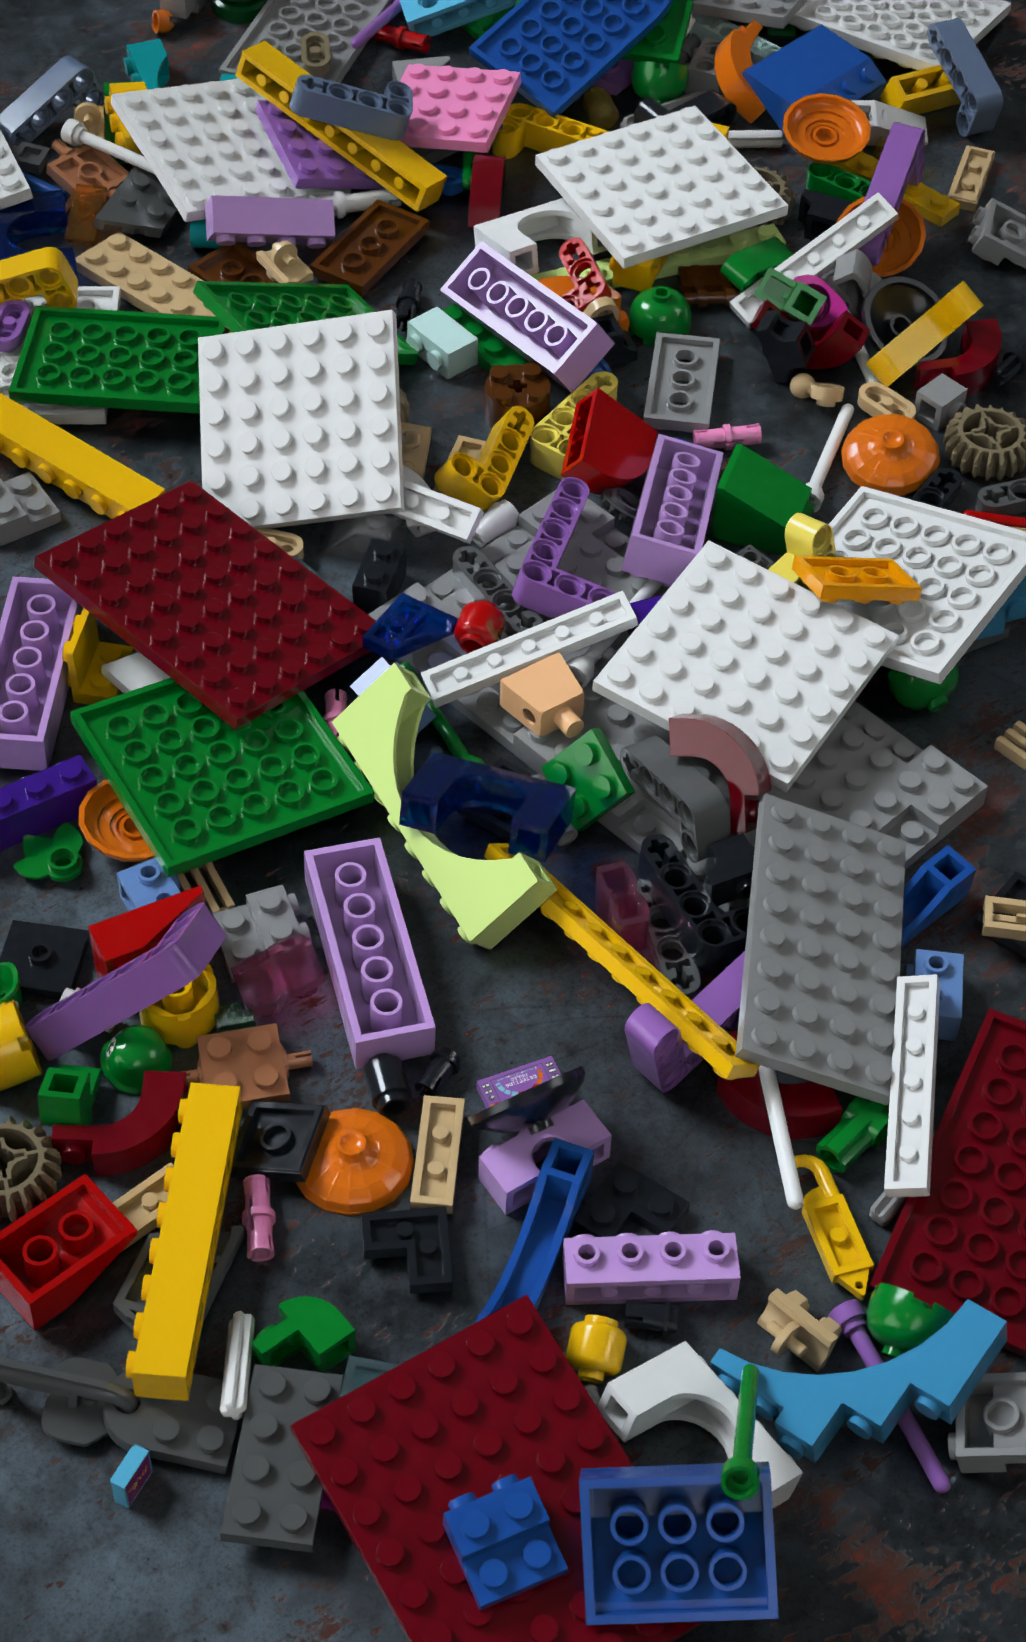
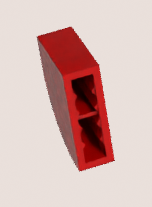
M597 388L576 404L561 476L564 478H578L588 485L590 493L599 495L602 494L605 488H623L648 469L658 431L604 391Z

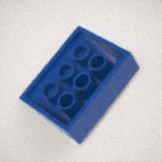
M822 24L741 73L782 132L784 114L792 103L804 96L824 93L839 95L847 100H867L886 83V80L870 57Z
M769 1461L756 1462L760 1469L759 1490L752 1498L747 1500L732 1499L722 1490L721 1473L724 1463L581 1468L579 1491L586 1625L779 1619Z

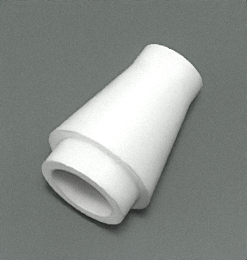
M505 499L493 503L482 517L472 540L478 546L484 547L487 543L517 526L516 523H518L519 515L517 509Z

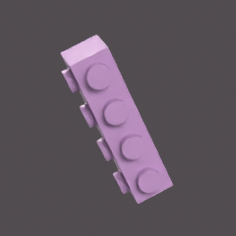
M211 195L205 203L207 241H216L219 246H231L235 242H247V245L250 247H261L266 245V243L291 241L295 246L296 244H307L308 248L319 249L326 247L335 237L333 199Z
M709 1230L701 1234L664 1232L659 1235L637 1236L633 1233H622L613 1237H594L589 1234H581L573 1238H564L562 1264L565 1305L627 1303V1300L642 1303L737 1300L741 1278L735 1233Z

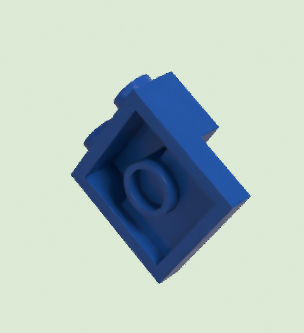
M517 1474L503 1477L492 1484V1493L476 1499L473 1492L463 1494L453 1499L448 1504L450 1511L443 1514L442 1524L480 1611L562 1576L568 1571L565 1560L549 1527L550 1519L531 1477L519 1480Z

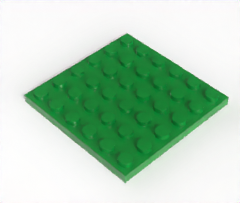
M172 678L70 711L72 725L167 877L177 875L374 802L373 789L304 691L236 730Z

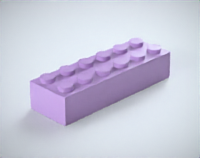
M482 241L440 289L454 305L527 361L540 365L543 373L571 393L577 389L615 344L597 322Z
M662 434L658 435L621 571L628 572L637 578H648L662 582L666 586L671 587L703 547L723 452Z
M13 576L0 620V768L42 771L50 767L69 690L67 686L68 665L67 662H63L62 658L63 647L67 640H71L75 616L77 614L81 615L84 607L49 579Z
M380 837L304 851L305 882L355 1069L363 1068L373 1056L382 1053L397 1056L401 1061L431 1055L435 1051L436 1027Z

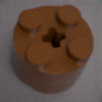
M530 362L524 365H495L490 369L489 376L485 381L484 418L488 427L492 429L513 406H521L527 409L533 416L534 426L550 413L551 385L548 377L542 372L540 365Z

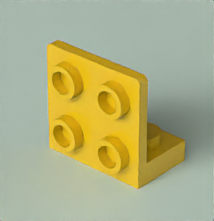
M83 608L81 615L77 614L75 616L73 635L71 640H67L64 644L62 658L63 662H67L68 665L67 686L72 689L73 701L75 703L91 705L122 693L101 674V668L104 664L135 654V650L132 646L99 642L96 617L85 608Z

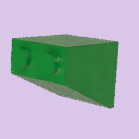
M737 443L717 486L712 538L743 546L750 544L758 550L783 556L787 553L785 528L789 519L796 513L813 517L815 503L810 502L812 488L751 449Z

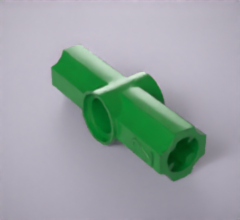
M858 1096L849 1104L842 1115L840 1123L816 1146L815 1153L819 1156L820 1160L824 1161L831 1172L844 1173L870 1146L877 1148L884 1142L888 1134L889 1104L886 1106Z

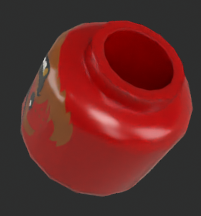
M480 600L467 603L463 606L459 615L454 636L465 652H473L500 641L506 624L505 617L497 606L490 601Z

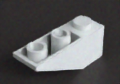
M850 100L865 112L871 125L870 140L866 146L885 145L894 122L925 129V145H928L924 116L876 100Z

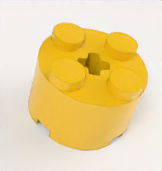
M208 963L204 971L192 982L139 1011L141 1025L151 1027L157 1031L166 1044L177 1045L180 1048L193 1047L197 1043L196 1036L207 1035L216 1025L220 1014L217 981L212 967Z
M15 1000L0 1004V1092L42 1075L36 1050L25 1030V1022Z

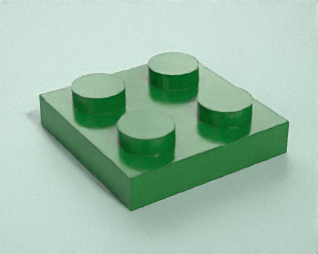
M600 727L591 728L541 767L556 797L560 798L564 804L562 808L577 832L587 829L635 793L632 784Z

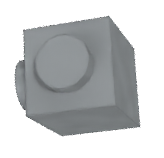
M940 374L917 391L915 418L938 432L949 424V420L954 418L956 412H963L966 407L965 399L968 389L945 374Z

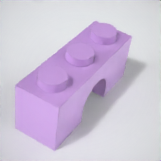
M584 1099L572 1106L567 1105L562 1111L552 1116L553 1126L533 1135L530 1134L528 1128L522 1129L517 1136L502 1144L496 1143L491 1145L479 1156L478 1179L505 1215L531 1201L540 1173L536 1164L545 1160L554 1138L594 1150L593 1166L610 1157L612 1135Z

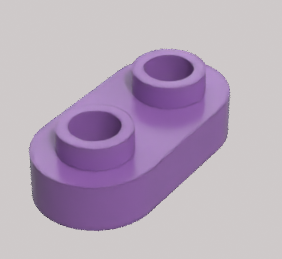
M9 300L0 305L1 352H11L22 344L31 322L30 307L26 302Z

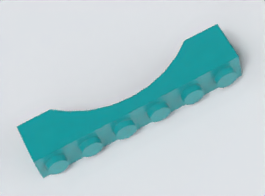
M155 39L126 45L127 57L123 58L126 74L131 75V81H145L147 90L164 88L170 80L168 55L161 40Z

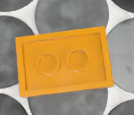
M794 556L792 570L821 601L836 603L839 599L869 604L872 600H884L891 604L900 605L904 601H919L922 587L893 559Z

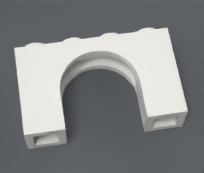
M564 198L473 226L475 248L482 241L529 275L539 272L536 241L545 239L569 240L577 237L584 241L593 255L607 250Z
M686 1341L607 1383L597 1408L605 1421L624 1443L661 1422L683 1420L708 1430L721 1443L728 1459L733 1457L739 1400L734 1392L727 1388L710 1369L706 1361ZM755 1419L752 1460L755 1462L769 1461L772 1505L775 1508L790 1498L803 1471L796 1465L794 1459L769 1435L762 1423Z

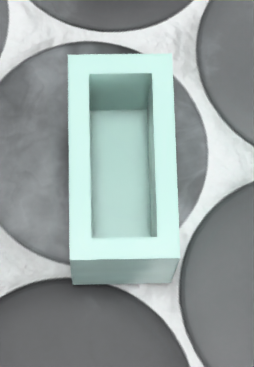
M435 307L407 322L406 342L419 353L418 356L445 378L450 379L478 364V338L440 308Z

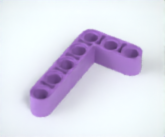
M898 122L893 123L864 202L879 192L898 212L908 184L918 186L925 167V129ZM893 224L858 249L868 257L873 266H878Z
M566 477L560 481L521 565L512 591V597L517 604L552 619L615 594L605 587L558 569L589 495L590 489L584 481L575 477Z
M204 902L199 903L176 919L155 948L43 1010L27 1022L25 1030L48 1061L55 1059L192 982L204 971L227 937V934Z
M745 951L692 1000L725 1031L738 1028ZM650 1003L639 1006L628 1018L624 1030L634 1068L663 1093L677 1086L704 1060L701 1055L692 1052L687 1047V1043L681 1037L679 1028Z

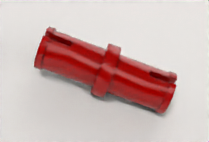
M385 25L376 33L379 36H373L375 41L392 44L397 49L404 50L407 48L426 54L431 46V43L425 42L431 41L429 35L412 32L405 26L397 28Z

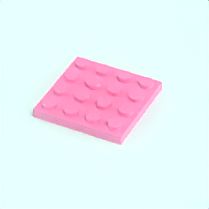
M408 64L400 81L412 89L413 111L404 137L400 141L408 147L488 153L521 84L520 72L505 69L485 70L477 67L455 68L448 65L426 66L423 64Z

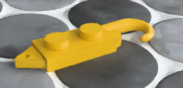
M795 1155L796 1167L809 1169L819 1186L812 1189L803 1198L802 1215L832 1284L839 1283L855 1297L863 1301L868 1275L872 1274L874 1264L844 1195L840 1194L831 1171L824 1161L812 1155Z

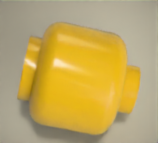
M586 1315L584 1321L576 1322L572 1326L565 1357L572 1368L578 1371L577 1376L580 1380L588 1383L602 1384L604 1377L615 1376L621 1371L627 1336L618 1328V1321L600 1315Z

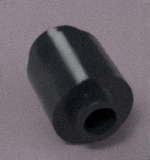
M387 1053L373 1056L362 1070L372 1106L378 1110L379 1114L385 1117L400 1115L409 1109L412 1096L402 1061L399 1057Z

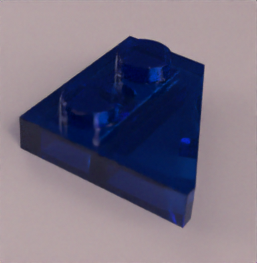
M401 593L362 636L363 647L394 661L453 635L458 618Z

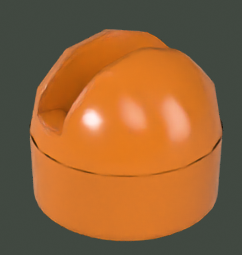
M153 11L152 27L154 33H168L173 29L174 23L170 22V20L174 19L169 11Z

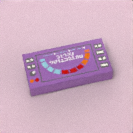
M549 1056L478 1080L477 1091L487 1109L561 1075L553 1057Z

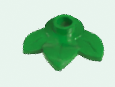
M67 822L58 828L53 839L25 835L23 838V852L26 858L16 862L14 869L21 876L28 879L50 878L57 882L71 881L77 878L83 870V860L80 855L84 845L83 838L79 831Z

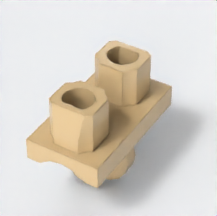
M84 102L74 107V120L83 123L89 133L105 139L104 106ZM86 144L77 145V146H75V147H83V146H85Z
M291 241L275 242L271 250L256 252L257 261L266 269L267 276L272 281L304 284L313 280V271L297 256V247Z
M401 422L403 465L416 472L424 480L432 427Z
M777 1288L770 1293L767 1307L757 1322L775 1338L771 1346V1352L780 1357L790 1350L816 1372L820 1371L826 1365L842 1331V1326L831 1317H823L819 1321L808 1313L810 1308L808 1299L797 1290L785 1294Z

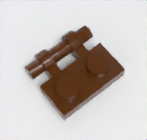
M723 264L678 266L677 277L680 292L686 298L689 305H696V308H706L707 304H724V307H730L729 302L741 294V292L720 272Z

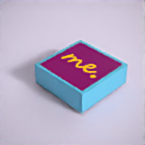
M136 1444L134 1447H131L110 1479L115 1502L128 1509L153 1472L149 1451Z

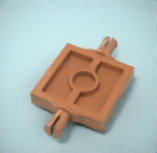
M61 139L55 140L52 144V149L61 156L48 163L46 173L85 208L103 199H110L129 174L109 154L88 145L70 148Z
M277 1023L196 1036L199 1051L197 1069L182 1072H186L188 1087H190L191 1082L240 1086L242 1109L250 1108L252 1101L277 1103L290 1101L288 1086L289 1070L313 1067L311 1050L286 1054V1050L280 1043Z

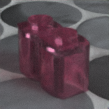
M624 861L599 866L596 870L594 905L598 916L636 951L646 949L650 910L645 898L636 891L637 879L634 871Z
M301 933L283 938L265 951L251 955L230 968L247 1010L257 1017H270L283 1010V1005L292 998L302 999L316 993L317 987L326 981L310 938Z

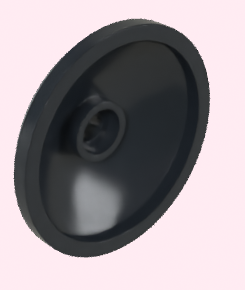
M894 276L881 280L867 293L862 305V323L870 329L867 338L879 352L940 301V299L930 288L912 278ZM950 335L919 361L936 360L945 350ZM917 362L911 368H916Z
M580 1066L468 1117L470 1124L480 1130L497 1133L517 1132L525 1128L529 1129L531 1135L554 1125L551 1117L562 1111L572 1102L584 1082L586 1072L583 1066Z

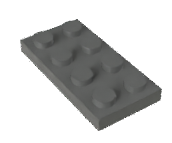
M255 1364L220 1530L221 1541L313 1553L324 1490L295 1440L290 1425L339 1399L343 1391V1375Z

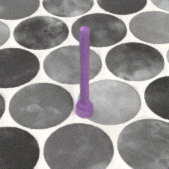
M393 0V3L351 40V46L354 49L361 48L398 13L403 12L400 1Z
M848 1300L836 1306L829 1313L828 1317H831L842 1326L840 1334H843L845 1338L851 1339L866 1368L884 1363L866 1332L868 1327L866 1323L867 1314L859 1300ZM908 1407L898 1421V1425L935 1491L946 1493L951 1488V1481Z

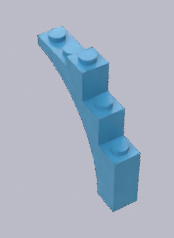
M967 1299L950 1321L921 1345L888 1362L853 1372L824 1375L782 1372L750 1363L721 1348L712 1358L710 1364L712 1371L728 1389L734 1392L736 1397L740 1391L743 1367L747 1364L757 1366L759 1369L756 1412L769 1421H773L776 1418L774 1424L779 1440L778 1443L785 1452L797 1459H801L804 1456L816 1463L844 1421H846L849 1429L856 1435L864 1439L872 1437L884 1444L911 1402H914L918 1411L933 1420H937L939 1417L952 1424L1006 1343L1007 1321Z

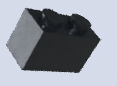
M372 537L352 585L353 604L365 613L370 614L398 595L406 576V544Z

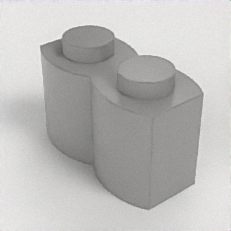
M856 249L837 257L833 286L842 300L849 303L851 314L862 322L864 299L867 293L883 279L872 272V264L868 257Z

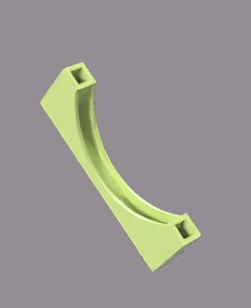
M393 663L332 721L339 733L337 739L343 748L353 755L356 760L354 764L364 778L368 779L372 785L374 798L381 805L385 806L389 812L387 816L389 823L398 832L402 833L407 842L404 844L406 850L423 866L422 875L425 880L440 893L442 897L439 900L441 906L457 920L460 925L457 928L460 936L472 946L477 944L491 950L558 889L540 862L519 852L511 859L476 860L461 857L448 849L430 829L417 799L414 782V752L419 723L424 707L431 700V697L415 673Z

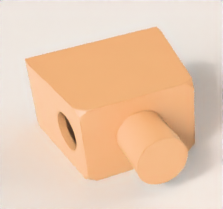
M559 652L500 680L501 707L537 736H545L560 729L566 737L572 738L582 731L584 722L580 718L583 715L584 692Z

